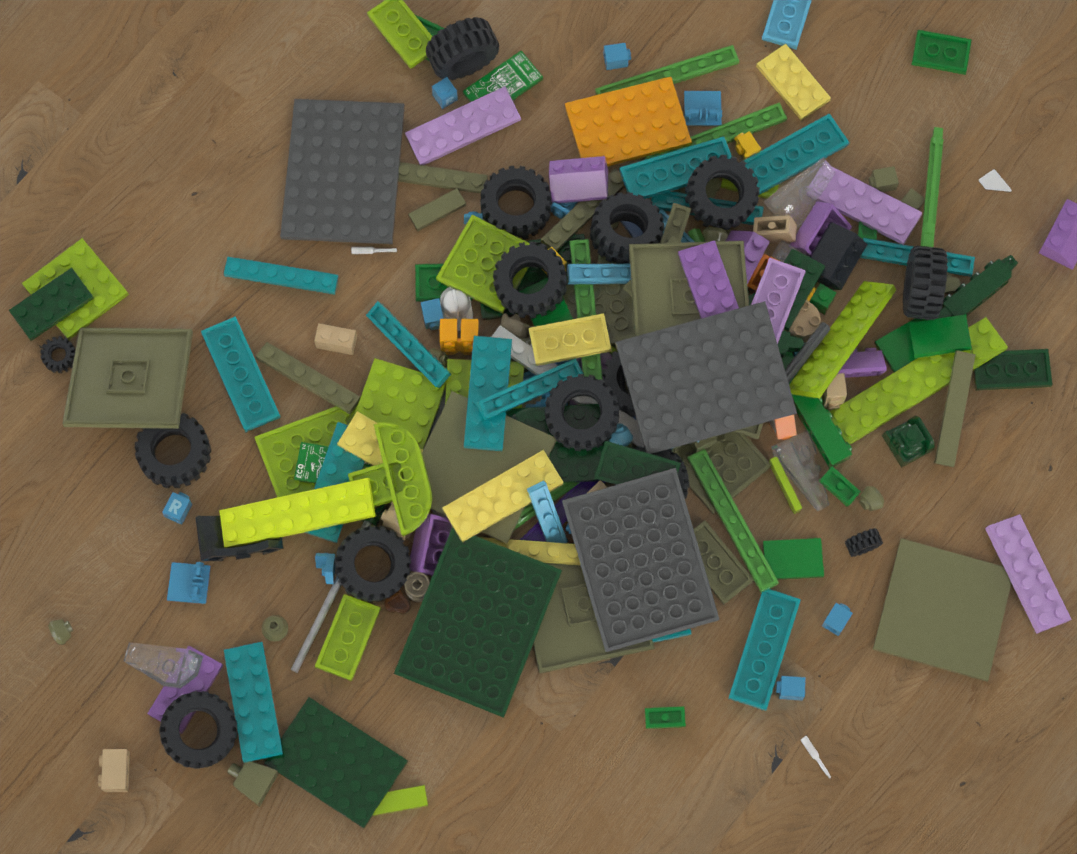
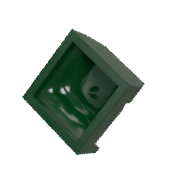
M914 416L905 423L882 434L883 439L901 468L935 449L934 439L919 416Z

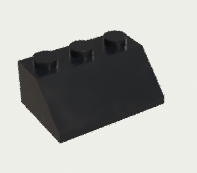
M830 222L810 255V258L825 265V269L818 282L831 290H842L868 244L856 233Z

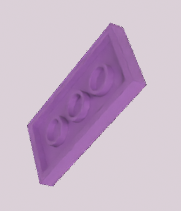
M715 241L678 251L679 259L701 319L739 308Z
M188 646L147 714L161 722L165 710L179 696L193 691L208 692L223 664ZM196 711L187 714L182 719L179 733L183 734Z

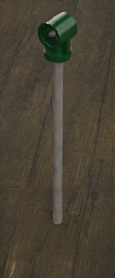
M383 504L378 509H375L376 517L361 520L364 522L362 527H368L369 525L377 527L382 513L387 509V505ZM338 576L291 668L296 673H298L340 588Z

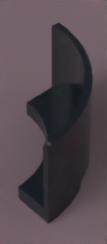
M199 515L195 518L201 561H224V558L233 556L236 557V560L251 558L253 553L266 555L284 549L282 537L234 548H224L220 516Z

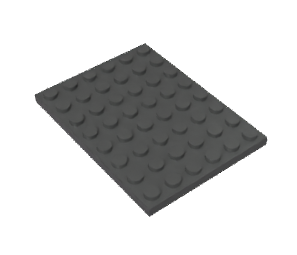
M294 99L281 239L393 244L405 112L404 103Z
M765 301L615 342L646 453L653 454L797 414Z
M676 468L562 501L605 652L720 620Z

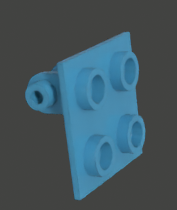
M684 91V117L686 125H722L721 91Z
M172 562L167 601L206 604L211 566L204 565L202 562H196V564Z

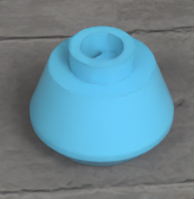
M617 423V429L615 433H612L609 442L628 446L633 440V435L627 426Z

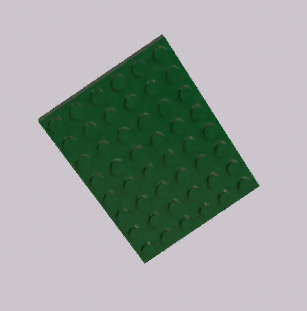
M452 527L394 674L504 718L562 570L475 535L462 542Z

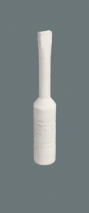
M352 247L351 251L352 254H373L375 252H397V248Z
M805 736L800 741L830 779L831 776L820 760L819 753L809 738Z

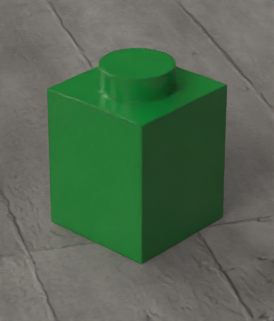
M820 283L810 303L820 313L825 315L833 303L837 292Z

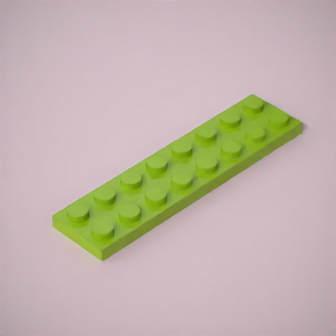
M863 281L830 327V331L789 384L791 394L821 398L896 292L893 284Z

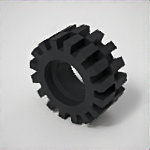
M61 336L58 339L52 337V341L46 340L47 344L42 345L43 349L40 350L42 355L40 356L47 369L53 373H56V371L62 373L63 370L67 372L69 367L72 369L75 348L71 341L69 342L67 338L63 339ZM63 349L66 352V356L61 361H54L52 359L53 351Z
M877 528L853 535L845 541L850 556L856 557L878 548L883 544Z

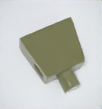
M252 761L245 762L243 767L232 763L227 772L236 778L233 786L259 807L279 775L275 769Z

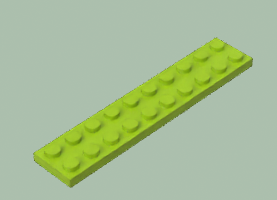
M987 317L968 327L972 350L962 352L976 354L973 370L1007 350L1008 346ZM955 352L917 358L841 404L840 408L831 410L830 412L833 417L831 420L835 426L838 425L841 429L843 440L851 445L948 386Z

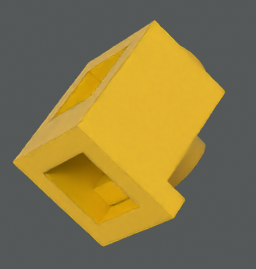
M750 131L745 134L740 133L734 138L736 141L735 149L740 156H743V161L761 151V147Z

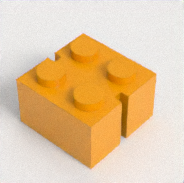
M440 319V350L447 355H454L458 351H462L465 355H472L474 336H479L478 319H461V338H458L457 319Z

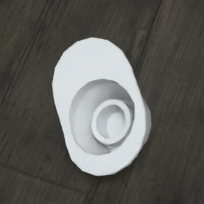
M451 287L443 291L440 297L443 318L457 319V330L461 331V319H473L470 297L462 291Z

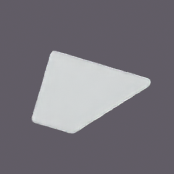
M995 169L979 179V182L985 189L1012 191Z

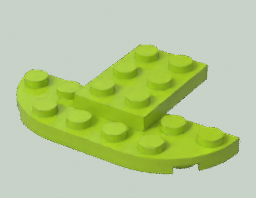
M377 423L374 424L383 463L349 473L348 477L349 481L364 478L370 479L374 507L393 502L401 535L405 536L416 530L427 518L432 504L431 486L422 451L415 437L409 431L396 424Z

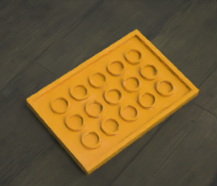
M671 77L565 103V109L580 158L605 156L607 166L692 145Z

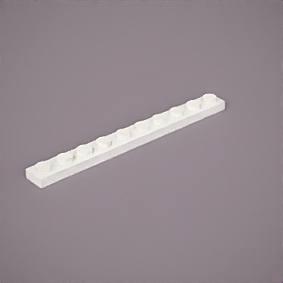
M501 325L491 336L512 339L511 358L536 376L558 366L555 363L536 366L533 348ZM578 396L571 399L578 405L598 404L596 400L588 396ZM619 410L618 423L628 427L633 435V440L631 441L633 444L639 446V448L644 447L637 420Z

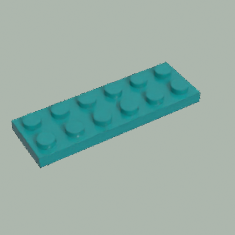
M829 113L745 159L744 162L747 163L745 167L747 169L752 168L754 171L752 176L758 179L757 187H760V195L849 146L850 142Z
M720 137L620 167L619 172L627 192L633 193L636 196L638 194L642 195L644 199L686 187L691 174L704 160L708 161L713 156L719 158L720 155H727V158L730 159L732 155L725 138Z
M236 316L202 330L201 334L245 433L281 418Z
M474 336L464 448L503 451L506 411L484 421L476 403L508 388L512 339Z
M337 422L314 489L350 482L348 474L363 469L365 461L337 445L348 425ZM344 524L304 533L337 543Z
M771 589L761 593L728 699L764 711L767 710L801 599Z
M263 642L225 649L224 655L243 762L282 755L281 739Z

